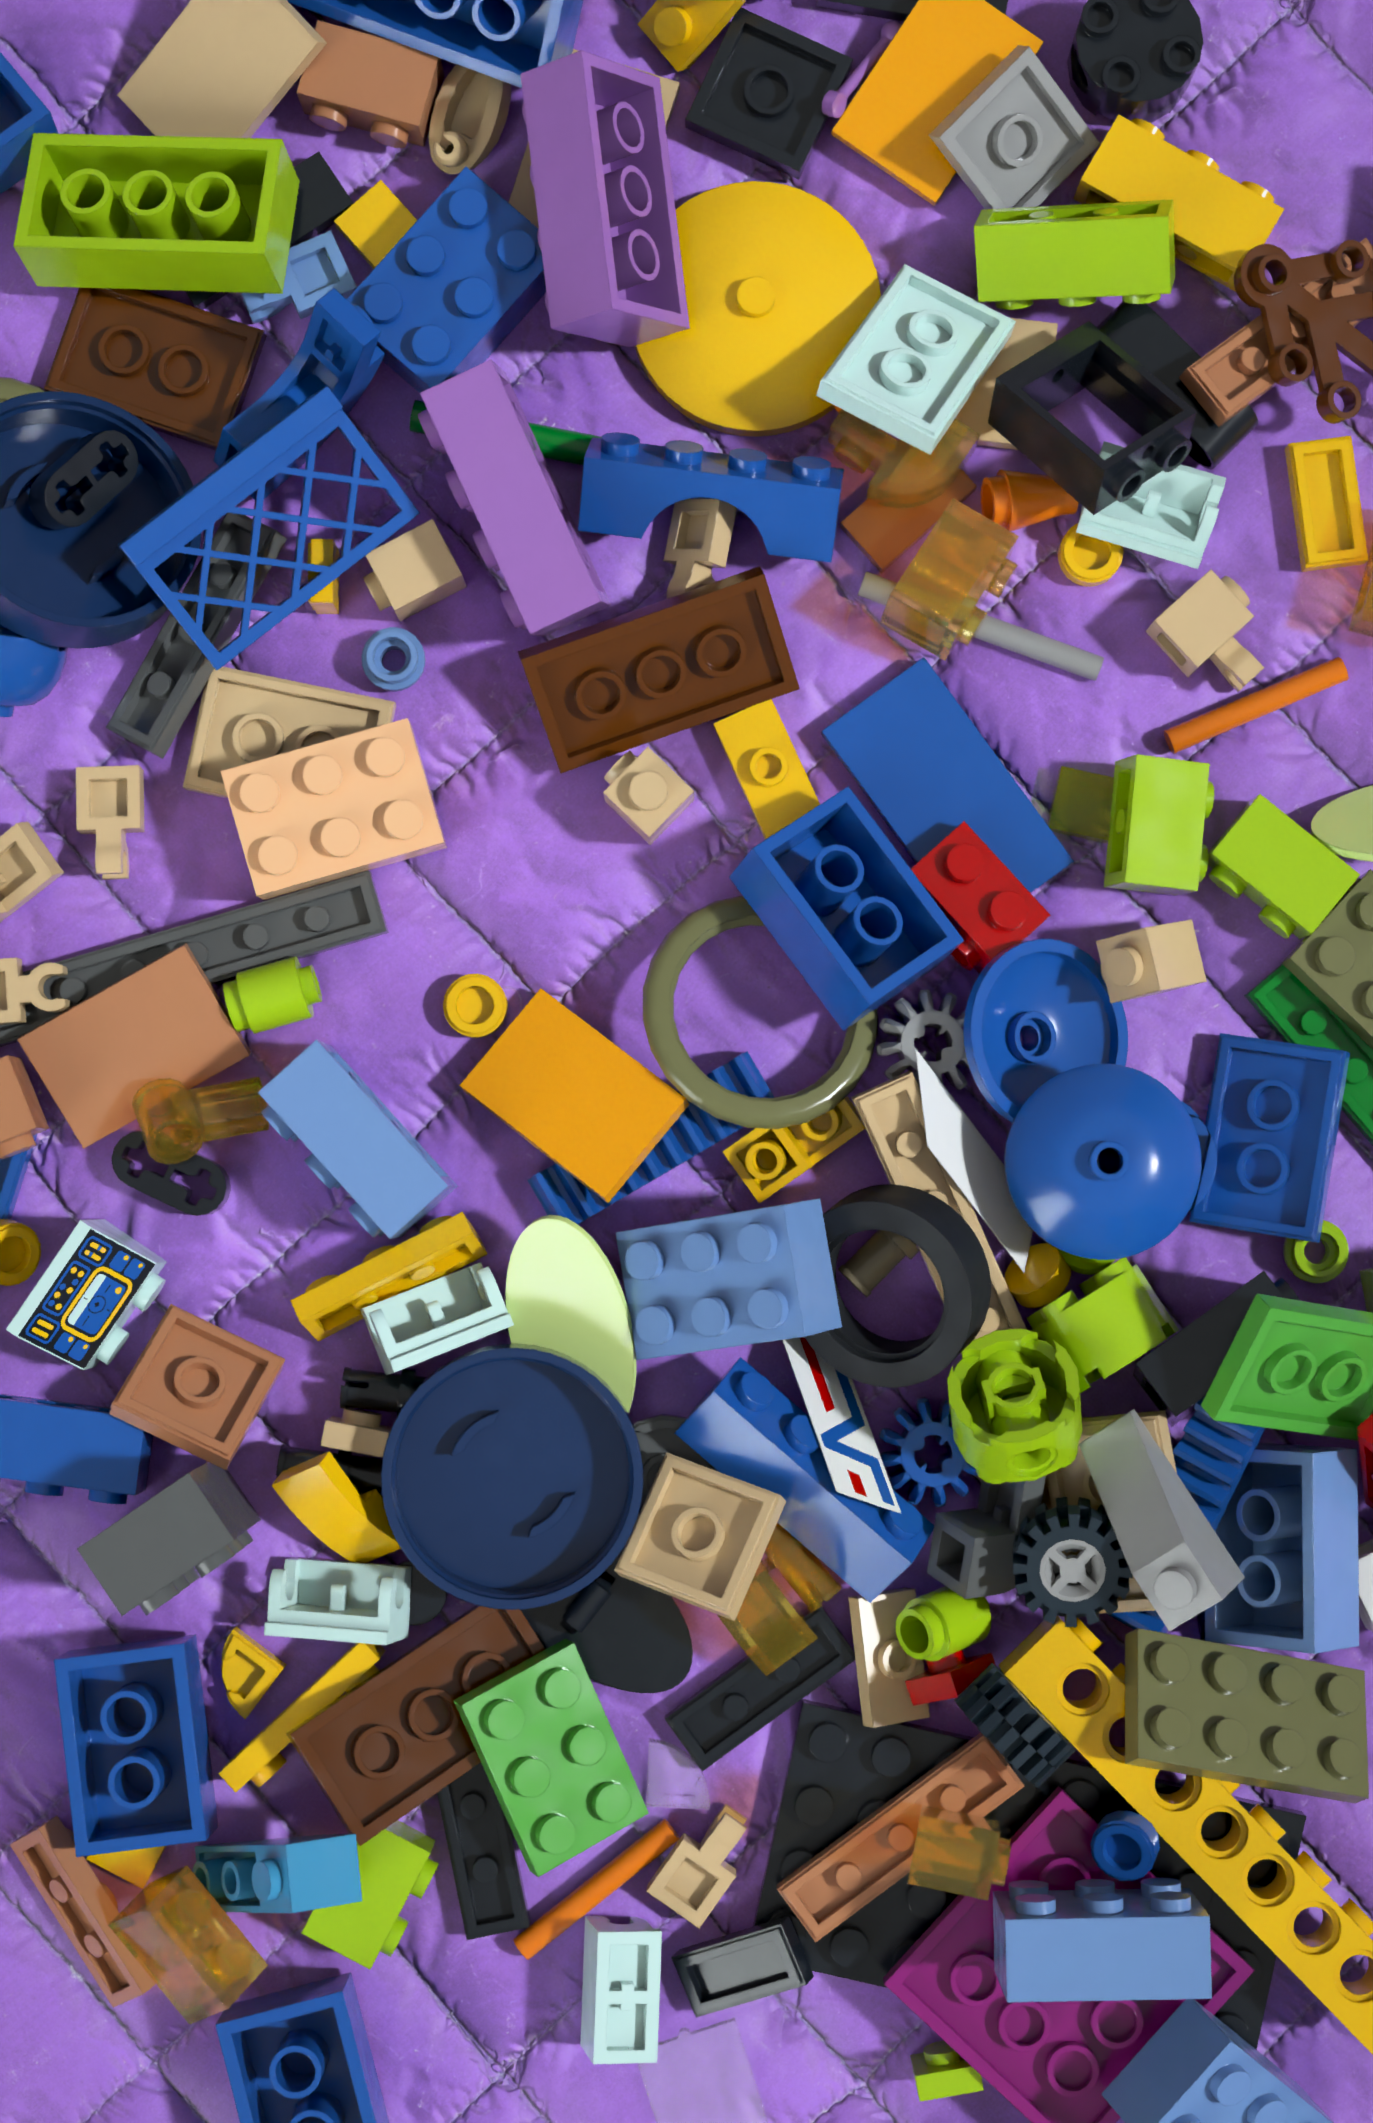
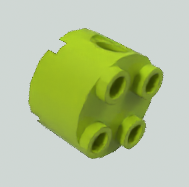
M1126 1257L1119 1259L1079 1284L1078 1286L1085 1295L1080 1300L1070 1290L1026 1318L1033 1328L1031 1331L1038 1333V1340L1046 1341L1052 1346L1054 1340L1067 1350L1078 1369L1080 1393L1090 1388L1091 1383L1101 1377L1103 1379L1107 1378L1179 1331L1137 1264L1131 1266Z
M1022 1328L996 1330L973 1340L961 1352L962 1360L956 1365L954 1371L952 1366L947 1378L954 1442L965 1461L976 1469V1473L982 1480L991 1484L1033 1481L1055 1472L1059 1468L1070 1465L1076 1459L1078 1442L1083 1429L1078 1369L1067 1350L1054 1340L1053 1346L1046 1341L1038 1340L1037 1332Z

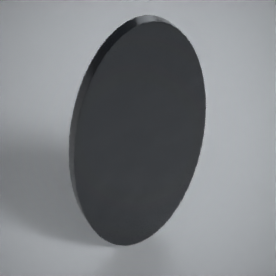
M623 1549L614 1562L597 1579L577 1593L545 1606L520 1609L545 1650L564 1639L573 1642L589 1678L604 1685L628 1692L658 1693L679 1685L690 1671L693 1656L692 1640L679 1607L672 1596L623 1578L614 1571Z

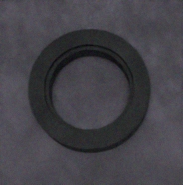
M894 1184L870 1186L855 1191L841 1199L823 1214L842 1327L806 1336L805 1339L827 1364L858 1382L887 1388L919 1384L944 1370L974 1340L986 1319L991 1298V1278L988 1262L977 1236L967 1222L952 1207L932 1194L909 1186ZM866 1230L890 1231L911 1240L927 1254L939 1273L944 1292L942 1317L932 1334L911 1341L890 1340L869 1331L851 1315L840 1296L836 1281L837 1258L848 1236Z

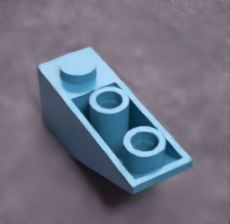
M322 1834L195 1846L196 1863L192 1870V1885L196 1896L200 1899L201 1912L297 1913L362 1901L356 1834Z

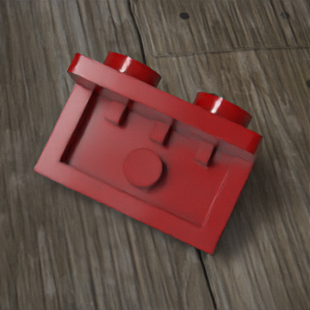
M965 821L911 868L964 939L950 955L966 970L971 971L974 968L980 974L997 954L1012 945L1021 943L1051 916Z

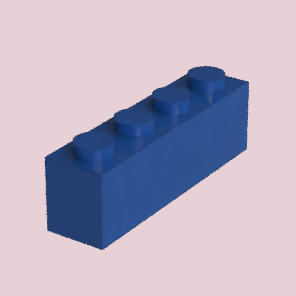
M741 1357L705 1394L675 1432L679 1438L717 1471L781 1495L786 1500V1504L777 1523L869 1603L913 1563L934 1530V1524L894 1490L893 1492L902 1514L836 1492L810 1417Z
M0 1394V1480L4 1478L26 1481L24 1491L32 1494L63 1496L65 1486L88 1489V1500L107 1504H127L128 1495L135 1496L146 1490L154 1435L110 1415L111 1408Z

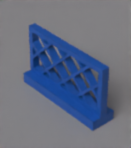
M328 386L318 389L117 544L216 671L420 514L342 410V404ZM336 428L339 429L353 448L350 476L314 471L317 443ZM307 451L305 470L287 467ZM361 460L376 480L359 478ZM278 473L304 477L299 516L263 511L266 482ZM313 478L349 483L345 522L308 517ZM358 485L383 488L400 511L379 527L354 524ZM256 491L254 509L235 507ZM226 513L253 516L249 555L211 550L214 522ZM262 518L298 523L294 561L257 556ZM307 524L344 529L341 555L329 566L303 563ZM205 530L203 549L185 547L187 543ZM353 531L370 533L351 548ZM174 553L202 556L198 595L170 591L154 569ZM210 557L248 562L243 601L206 596ZM256 564L292 568L290 596L278 605L252 602ZM302 570L320 572L300 587ZM178 600L197 602L195 621ZM205 603L242 608L239 636L219 651H217L202 631ZM251 609L268 612L249 627Z

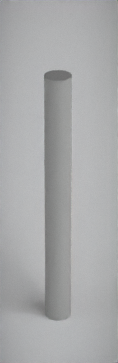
M869 572L865 573L858 596L1093 681H1096L1104 660L1102 656Z

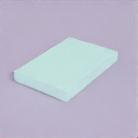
M904 264L823 376L816 396L931 455L1011 337L1016 321Z

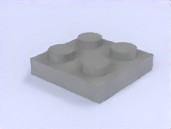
M1018 45L929 134V137L984 209L1039 206L1100 145V142L1029 46Z

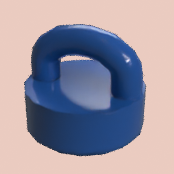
M1122 1810L1106 1814L1101 1819L1090 1843L1091 1854L1097 1866L1108 1876L1121 1881H1134L1144 1877L1152 1869L1160 1849L1159 1835L1153 1824L1140 1814Z

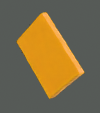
M918 0L832 129L831 135L935 206L957 172L929 137V134L1018 45L1029 46L1037 55L1044 41L985 0Z
M541 988L459 1085L466 1094L606 1203L611 1201L689 1106L684 1096Z

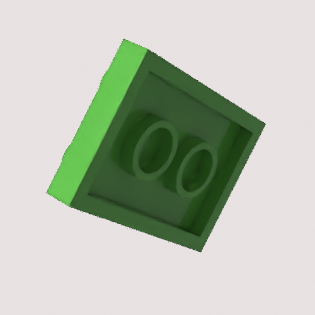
M1257 1293L1201 1404L1202 1408L1215 1421L1358 1441L1357 1427L1373 1413V1313Z
M564 1639L453 1700L529 1871L537 1877L649 1814L573 1642Z

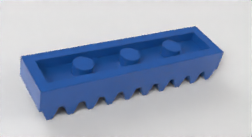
M748 1051L706 1075L728 1090L749 1097L775 1098ZM688 1101L689 1106L609 1203H606L556 1163L535 1174L527 1181L547 1215L562 1216L576 1224H580L744 1127L715 1118Z
M1203 1397L1195 1404V1413L1183 1429L1185 1434L1175 1446L1173 1454L1177 1475L1214 1531H1216L1265 1428L1215 1421L1202 1408L1201 1404L1205 1398ZM1156 1610L1120 1612L1110 1615L1133 1630L1140 1628L1161 1633H1167L1168 1631Z

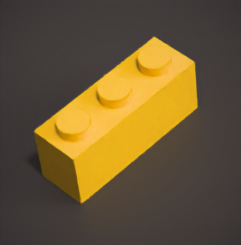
M1118 114L1080 179L1073 199L1081 204L1173 200L1175 258L1236 292L1234 273L1239 260L1248 250L1265 244L1284 208L1275 204L1272 194L1262 186L1249 181H1243L1240 184L1219 172L1218 164L1206 154L1196 150L1184 152L1165 141L1164 134L1153 124L1139 118H1134L1130 121Z

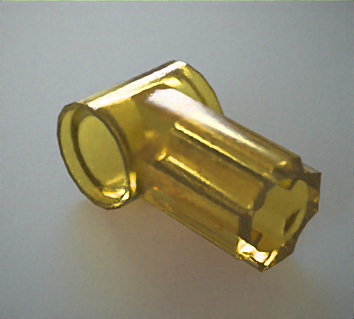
M254 1077L189 1090L180 1081L171 1078L157 1079L145 1084L134 1095L132 1107L149 1156L156 1162L176 1164L188 1160L195 1155L202 1147L203 1142L269 1130V1122L261 1113L267 1107V1104L258 1093L263 1088L260 1078Z

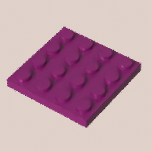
M1059 1786L883 1977V1982L887 1988L1031 2123H1116L1121 2117L1101 2095L1102 2092L1186 1999L1007 2003L994 1971L993 1891H1009V1883L1019 1880L1043 1881L1048 1883L1049 1890H1075V1882L1084 1879L1110 1880L1115 1883V1889H1141V1880L1157 1878L1150 1871L1144 1877L1134 1881H1121L1105 1874L1097 1866L1091 1854L1090 1843L1098 1822ZM1210 1928L1212 1999L1195 2000L1215 2015L1254 1972V1969Z

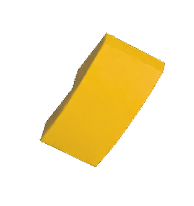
M847 1096L834 1109L808 1123L780 1129L755 1128L725 1149L723 1154L760 1204L863 1131L865 1127L856 1107Z
M330 1451L282 1471L271 1485L294 1515L318 1539L351 1562L367 1563L401 1549L390 1528L384 1509L383 1498L377 1489L360 1495Z

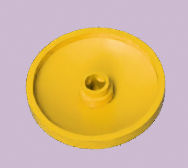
M748 181L719 186L705 191L676 209L690 328L634 346L639 361L654 387L668 403L693 421L710 429L738 436L761 437L791 432L817 421L834 409L833 404L816 396L820 381L881 297L876 268L867 247L856 230L839 212L818 197L798 188L772 182Z

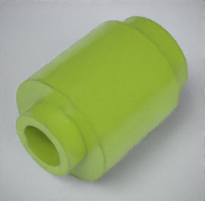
M296 956L238 972L236 980L223 983L226 1006L237 1032L251 1029L256 1034L313 1018L312 1004L322 1002V994L313 966L301 967Z
M947 1586L912 1599L906 1604L904 1610L900 1612L896 1619V1635L901 1647L909 1656L917 1660L938 1661L983 1641L991 1629V1612L985 1597L964 1599Z

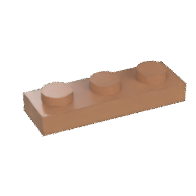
M58 1815L29 1830L10 1844V1847L113 2008L143 1995L162 1980L152 1965V1956L149 1949L142 1940L133 1935L117 1910V1901L112 1891L98 1880L84 1856L76 1857L74 1834L63 1825Z

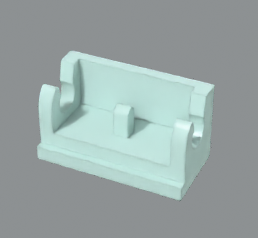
M1104 441L1099 456L1106 460L1125 447ZM1180 464L1173 471H1161L1144 482L1139 490L1124 502L1115 501L1095 515L1082 506L1076 533L1198 569L1219 513L1217 506L1225 487L1226 478Z
M481 1262L360 1309L386 1375L514 1325L489 1266L483 1268Z
M287 1558L285 1559L284 1569H273L270 1576L267 1622H265L264 1635L389 1645L408 1638L412 1566Z
M585 1916L580 2046L593 2064L657 2063L662 1931L660 1928H652L642 1918L630 1917V1924L610 1923V1920L604 1916Z

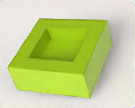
M945 2041L931 2043L924 2047L923 2053L910 2055L919 2102L984 2091L981 2075Z

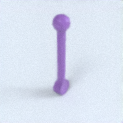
M889 21L882 27L881 39L837 91L829 90L825 94L822 101V112L824 115L833 118H840L846 108V99L876 65L902 24L897 21Z

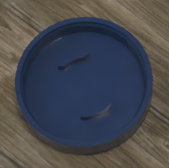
M46 391L29 393L0 403V625L25 638L47 645L75 649L97 648L116 644L138 635L153 625L166 612V606L137 569L130 563L117 544L193 487V483L182 462L167 442L142 420L112 403L70 392ZM112 430L125 434L133 442L138 454L139 464L135 477L121 492L89 521L78 527L53 530L43 526L35 519L30 509L29 493L31 485L41 473L77 441L88 434ZM108 449L101 450L103 459L90 471L93 475L110 471L107 464L113 456ZM75 485L57 489L60 497L54 504L58 511L68 510L65 501L78 489ZM201 533L187 543L185 547L200 548ZM174 553L154 570L170 591L179 592L192 572L198 555Z
M499 1344L469 1351L450 1360L425 1378L413 1391L397 1416L386 1443L381 1472L382 1496L387 1519L396 1541L415 1568L429 1581L454 1597L475 1605L504 1610L529 1609L558 1602L577 1593L597 1579L614 1562L631 1535L638 1517L643 1491V1464L636 1431L627 1410L610 1386L594 1371L572 1357L549 1348L527 1344Z

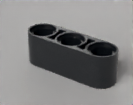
M1122 301L1097 326L1099 330L1197 411L1190 436L1192 445L1188 455L1202 467L1209 470L1214 469L1258 425L1256 414L1249 405L1220 427L1215 424L1179 379L1189 366L1202 357L1147 304H1129Z

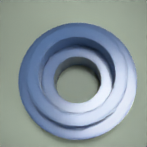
M389 627L377 631L367 640L362 651V667L366 676L375 686L386 691H402L413 686L420 679L425 668V652L420 641L411 632L402 628ZM399 650L405 654L406 661L400 670L389 671L383 667V658L387 652Z

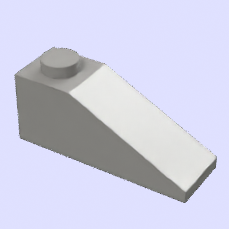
M1135 1409L1079 1444L1129 1569L1169 1631L1222 1601L1245 1578Z

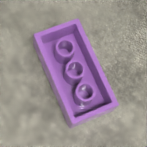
M582 50L521 73L524 99L522 112L527 125L531 158L530 179L535 192L539 226L537 239L542 251L546 285L545 305L549 314L551 329L625 347H632L689 329L660 78Z
M490 359L421 392L420 395L427 409L418 413L419 421L433 449L439 448L443 455L447 453L454 470L445 473L447 482L461 509L466 508L469 513L474 512L482 529L472 533L488 569L494 568L496 572L501 570L509 589L501 592L500 597L514 627H521L522 630L527 628L531 635L544 637L611 606L506 373Z

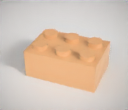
M408 718L220 771L256 896L262 900L447 848L417 742Z

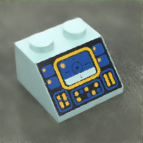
M105 1219L80 1220L6 1330L16 1337L82 1370L96 1367L99 1361L109 1365L129 1337L130 1333L122 1329L130 1315L136 1307L143 1312L146 1311L163 1288L166 1280L158 1274L167 1261Z

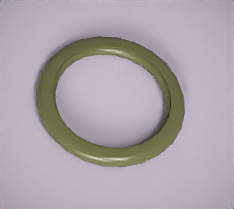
M743 896L714 901L688 914L665 936L651 959L643 986V1023L650 1049L666 1078L689 1102L715 1118L746 1128L780 1129L808 1123L834 1109L856 1088L871 1062L878 1035V1008L847 1028L842 1049L831 1068L814 1084L794 1094L775 1098L749 1097L728 1090L708 1078L691 1060L679 1038L674 1019V993L679 975L690 956L708 939L729 929L749 925L765 926Z

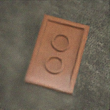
M187 943L182 944L49 1019L17 1039L83 1149L250 1056L251 1053L240 1032L235 1030L230 1015Z

